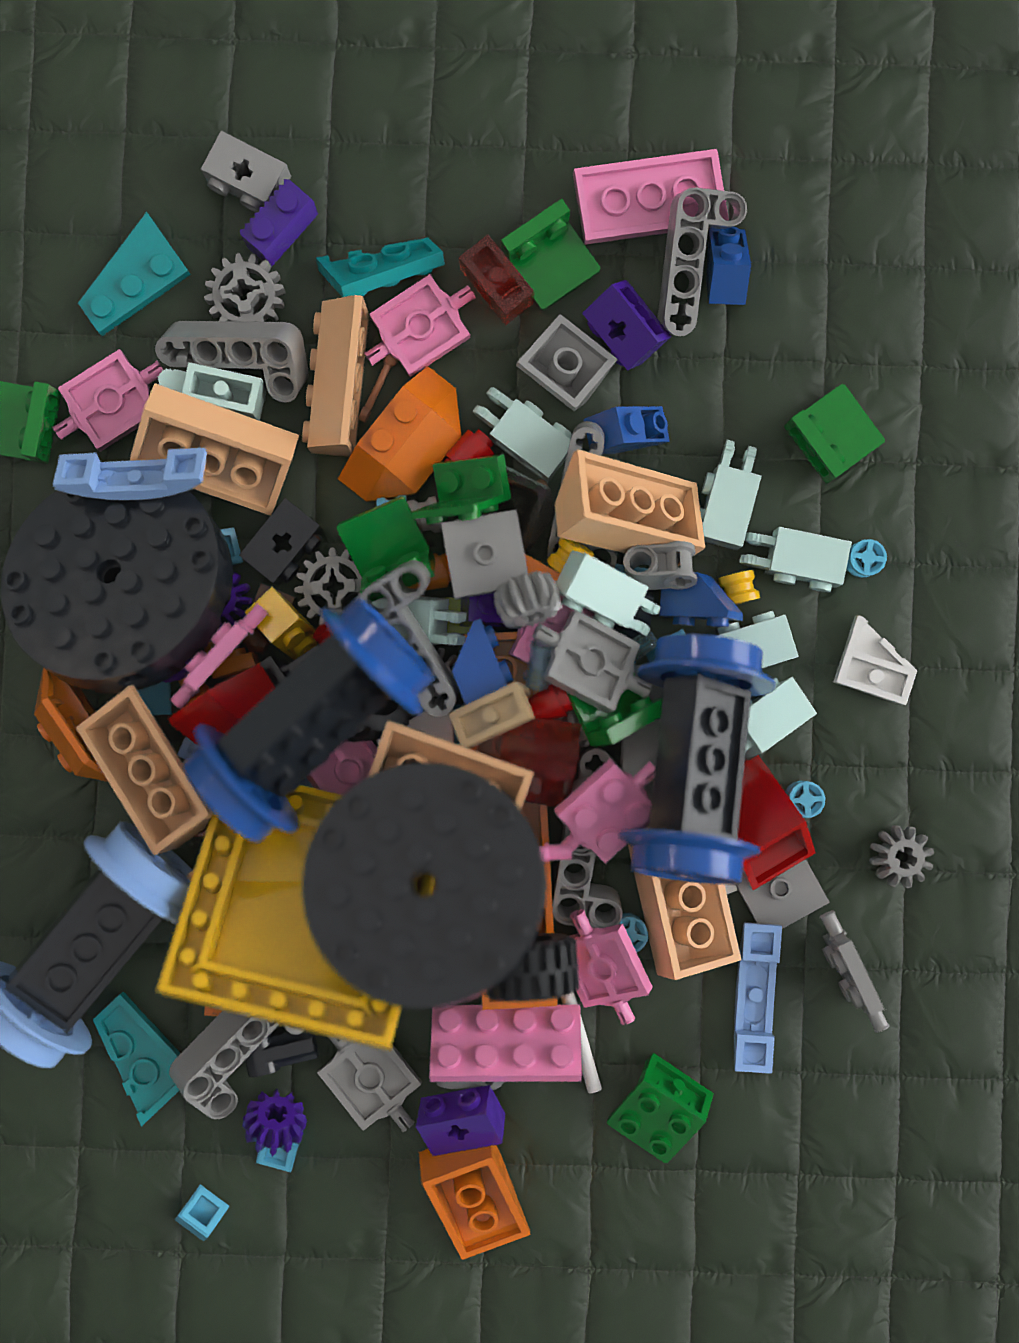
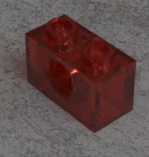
M486 235L459 257L460 270L505 326L534 304V290L489 235Z

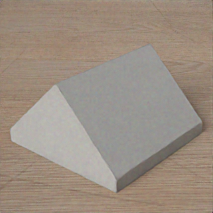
M560 314L520 358L516 366L575 411L588 401L616 363L617 358Z

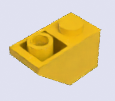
M273 587L245 611L247 615L258 603L269 613L257 627L273 645L293 660H296L317 645V641L313 639L316 629Z

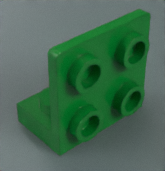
M562 198L501 239V254L542 311L600 272V266L569 223L570 209Z
M0 381V456L45 464L49 463L54 436L52 427L56 425L61 392L50 384L34 381V385L31 387Z
M845 384L836 387L805 411L804 409L784 425V428L826 485L885 442V438Z
M504 454L433 464L439 501L411 511V518H425L426 524H435L448 521V517L458 516L459 521L479 518L481 513L499 510V503L511 499Z
M404 496L395 498L337 524L336 529L362 577L360 594L372 582L410 560L423 563L430 572V578L435 576V557L416 519L411 518V509ZM404 572L402 574V581L406 587L420 582L418 576L413 572ZM374 591L370 594L371 602L386 597L381 592Z
M626 688L621 693L615 710L607 714L567 692L591 747L614 744L661 717L663 697L651 699L647 695V697L642 698Z
M652 1053L644 1063L638 1084L608 1117L607 1125L663 1163H668L706 1123L714 1093L655 1053Z

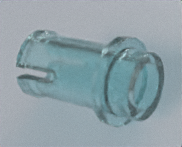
M537 639L530 642L528 670L524 671L523 679L526 681V686L530 689L546 690L550 683L542 678L551 659L552 647Z

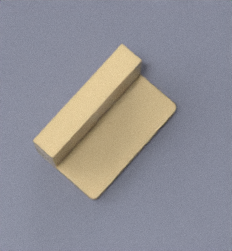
M514 682L449 713L461 746L470 749L534 719L535 717L526 696L531 694L529 687L519 682Z

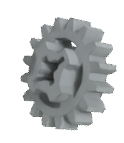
M237 253L235 263L231 264L226 258H223L224 269L222 271L216 268L211 269L216 279L215 281H205V286L212 293L204 296V299L208 305H214L209 310L213 318L220 317L219 321L265 322L268 318L278 321L279 318L274 309L284 308L283 300L277 296L284 294L285 289L282 284H276L281 277L277 271L270 272L271 265L267 260L258 265V259L255 254H251L247 262L243 260L240 253ZM249 273L260 276L266 283H263L262 280L254 281ZM249 289L250 292L247 293V299L241 300L240 297L243 296V290ZM263 303H266L265 306L258 313H256L258 309L261 307V305ZM227 306L229 309L236 308L240 312L241 317L229 313L224 307Z
M330 548L329 557H324L317 551L315 552L317 562L314 564L308 560L303 562L309 570L306 574L297 573L296 576L303 581V586H298L294 589L296 593L304 594L305 597L298 602V605L301 608L308 606L311 608L307 613L308 618L313 619L318 614L321 615V608L314 601V596L325 598L328 601V608L339 613L344 611V603L351 595H358L357 597H360L362 577L354 562L350 560L351 556L347 549L344 550L341 557L338 556L335 548ZM341 565L351 568L358 579H347L344 577ZM326 566V573L320 580L313 581L317 572ZM335 577L341 585H344V589L338 591L336 600L331 592L326 591L327 586L333 585ZM322 615L320 616V625L325 623Z

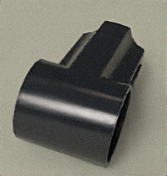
M288 1031L275 1034L271 1032L245 1059L248 1076L254 1078L268 1075L280 1070L282 1066L318 1058L316 1034L308 1031L296 1035L290 1034Z

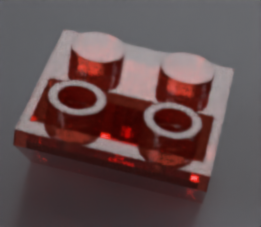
M534 718L503 733L499 760L534 772L524 801L525 803L557 807L572 794L579 754L581 724Z

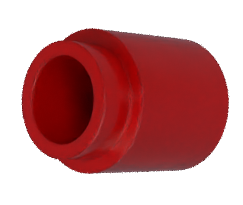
M468 429L445 454L446 459L444 462L493 456L495 454L490 448L494 443L481 430L478 429L473 433Z

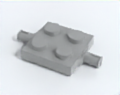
M576 610L570 612L565 626L559 634L541 623L536 627L532 638L552 647L551 659L542 679L607 714L615 710L619 697L626 688L642 698L647 697L652 684L633 675L634 660L640 644Z
M828 911L820 916L828 934L823 936L827 945L822 948L823 953L831 968H836L843 978L838 984L848 1002L852 1001L856 1009L861 1007L864 1013H867L875 1032L884 1031L889 1027V1024L882 1011L885 1009L852 940L847 938L846 931L842 929L835 911Z
M329 1037L338 1051L334 1058L321 1067L317 1073L359 1127L364 1131L376 1120L390 1115L402 1132L410 1128L415 1121L411 1119L401 1105L405 1098L421 1085L422 1081L395 1046L392 1044L391 1051L389 1052Z

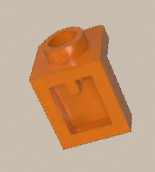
M210 641L204 651L208 654L216 644ZM245 647L233 650L211 674L212 678H226L260 663L258 654H254V652L247 653Z

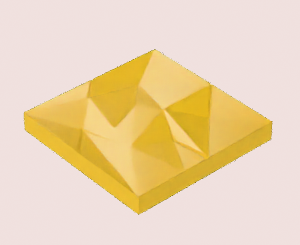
M299 785L297 789L286 796L297 814L299 828L295 832H287L276 827L261 842H255L244 837L213 810V815L206 831L156 991L161 996L391 1051L402 1007L376 1000L360 992L337 974L318 949L310 932L304 911L302 881L304 864L310 843L327 812L343 795ZM424 876L418 880L417 891L421 897L431 895L435 880L433 876Z

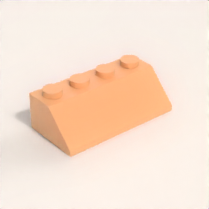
M361 295L322 301L321 313L315 312L313 332L319 336L317 349H311L310 370L315 371L314 384H308L306 391V406L311 407L310 421H304L302 430V441L307 443V448L313 454L350 457L356 446L365 362L364 352H366L369 313L364 298Z
M155 383L143 409L130 461L167 459L168 449L206 448L207 457L202 483L192 489L271 516L291 464L299 435Z
M578 449L573 453L555 501L559 538L621 553H626L627 550L637 545L667 544L674 541H686L694 544L695 555L705 549L697 483Z
M129 685L76 727L153 855L179 848L206 827L213 812L191 784L184 771L182 762L134 685Z
M388 720L368 777L389 768L406 764L438 763L455 766L485 778L502 790L522 810L534 772Z
M649 825L646 826L643 830H648ZM628 844L632 861L633 847ZM634 872L658 976L678 980L741 960L725 885L678 881Z

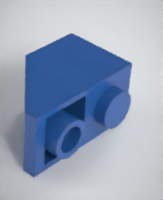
M734 226L727 229L709 228L706 282L709 304L745 305L751 270L745 229H738Z
M663 406L613 407L584 419V422L592 421L602 428L604 432L602 454H616L670 442ZM586 433V434H587V438H588L589 448H590L591 443H598V442H594V441L592 440V435H593V434H591V433Z
M694 572L697 575V583L693 587L686 589H661L659 616L673 618V625L695 626V620H707L706 626L729 627V620L743 621V613L712 576Z
M481 619L473 621L452 670L465 705L508 686L507 683L513 681L506 661L498 662L493 648L499 646L492 626L484 627Z

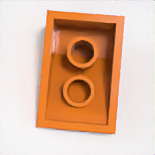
M497 1145L432 1156L429 1149L419 1152L422 1185L462 1260L531 1235Z

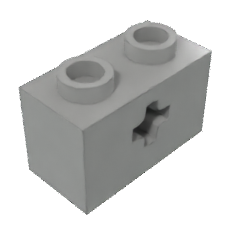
M220 131L201 168L208 182L207 186L222 196H227L230 193L240 198L239 202L254 212H259V207H264V202L269 201V196H274V190H279V185H284V179L290 180L291 178L286 163L223 131Z

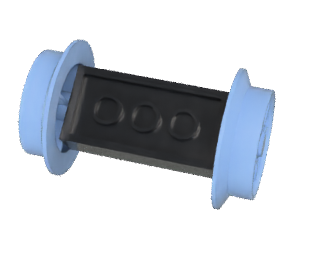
M119 822L107 838L89 835L85 839V848L93 861L99 866V869L17 967L0 961V1045L30 1064L51 1068L56 1066L66 1053H86L92 1045V1038L81 1016L163 918L175 924L178 923L191 882L186 876L192 869L172 850L153 855L137 827L128 822Z

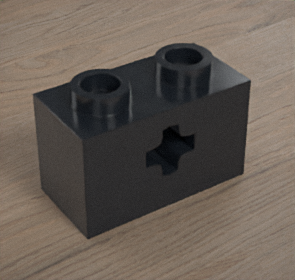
M285 498L239 556L277 586L282 581L287 584L299 571L300 566L297 563L305 553L311 555L321 544L323 538L320 534L324 529ZM290 538L289 543L292 548L289 552L283 549L280 551L281 547L277 544L279 539L288 540Z

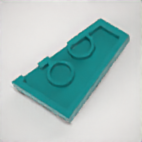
M146 212L78 304L98 333L103 336L191 274Z
M429 238L385 245L381 249V253L377 254L362 253L361 250L348 252L349 259L330 262L329 256L316 257L319 272L341 297L352 295L364 296L368 291L382 286H394L402 279L414 275H426L434 268L445 265L443 251Z
M122 992L93 1021L111 1061H114L123 1079L122 1085L127 1096L130 1095L138 1112L136 1116L140 1125L143 1126L179 1091L170 1077L169 1070L171 1064L181 1053L135 1003Z

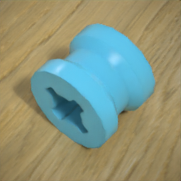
M864 539L851 545L847 571L858 578H867L879 573L885 567L887 561V553L884 546L873 539Z
M795 781L785 790L804 818L817 816L825 806L826 798L824 791L813 782Z
M623 913L619 924L623 923L624 927L628 926V928H625L635 951L639 952L648 941L646 925L637 915Z

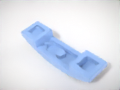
M206 448L168 449L167 459L101 462L96 453L62 454L59 456L53 487L55 490L74 495L108 500H142L170 496L194 488L202 483L207 450Z
M746 922L743 924L740 943L741 960L738 961L735 995V1071L772 1074L774 1052L772 1027L777 963H780L782 925Z

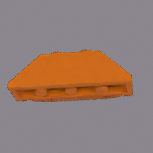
M430 367L424 368L399 390L356 444L338 480L366 502L376 501L377 498L381 497L389 499L396 498L399 495L409 496L417 494L434 473L433 464L442 462L446 458L445 454L461 438L456 388Z
M43 667L34 715L40 722L37 724L40 734L46 741L53 742L60 752L57 755L58 760L69 773L73 771L75 776L109 782L76 729L77 726L96 712L80 687L77 686L76 688L62 681Z

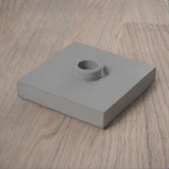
M516 510L484 515L471 520L441 523L455 599L494 593L498 590L500 584L509 582L511 577H518L523 573L528 574Z
M806 859L755 890L751 889L743 874L741 884H736L756 923L782 925V929L830 903Z

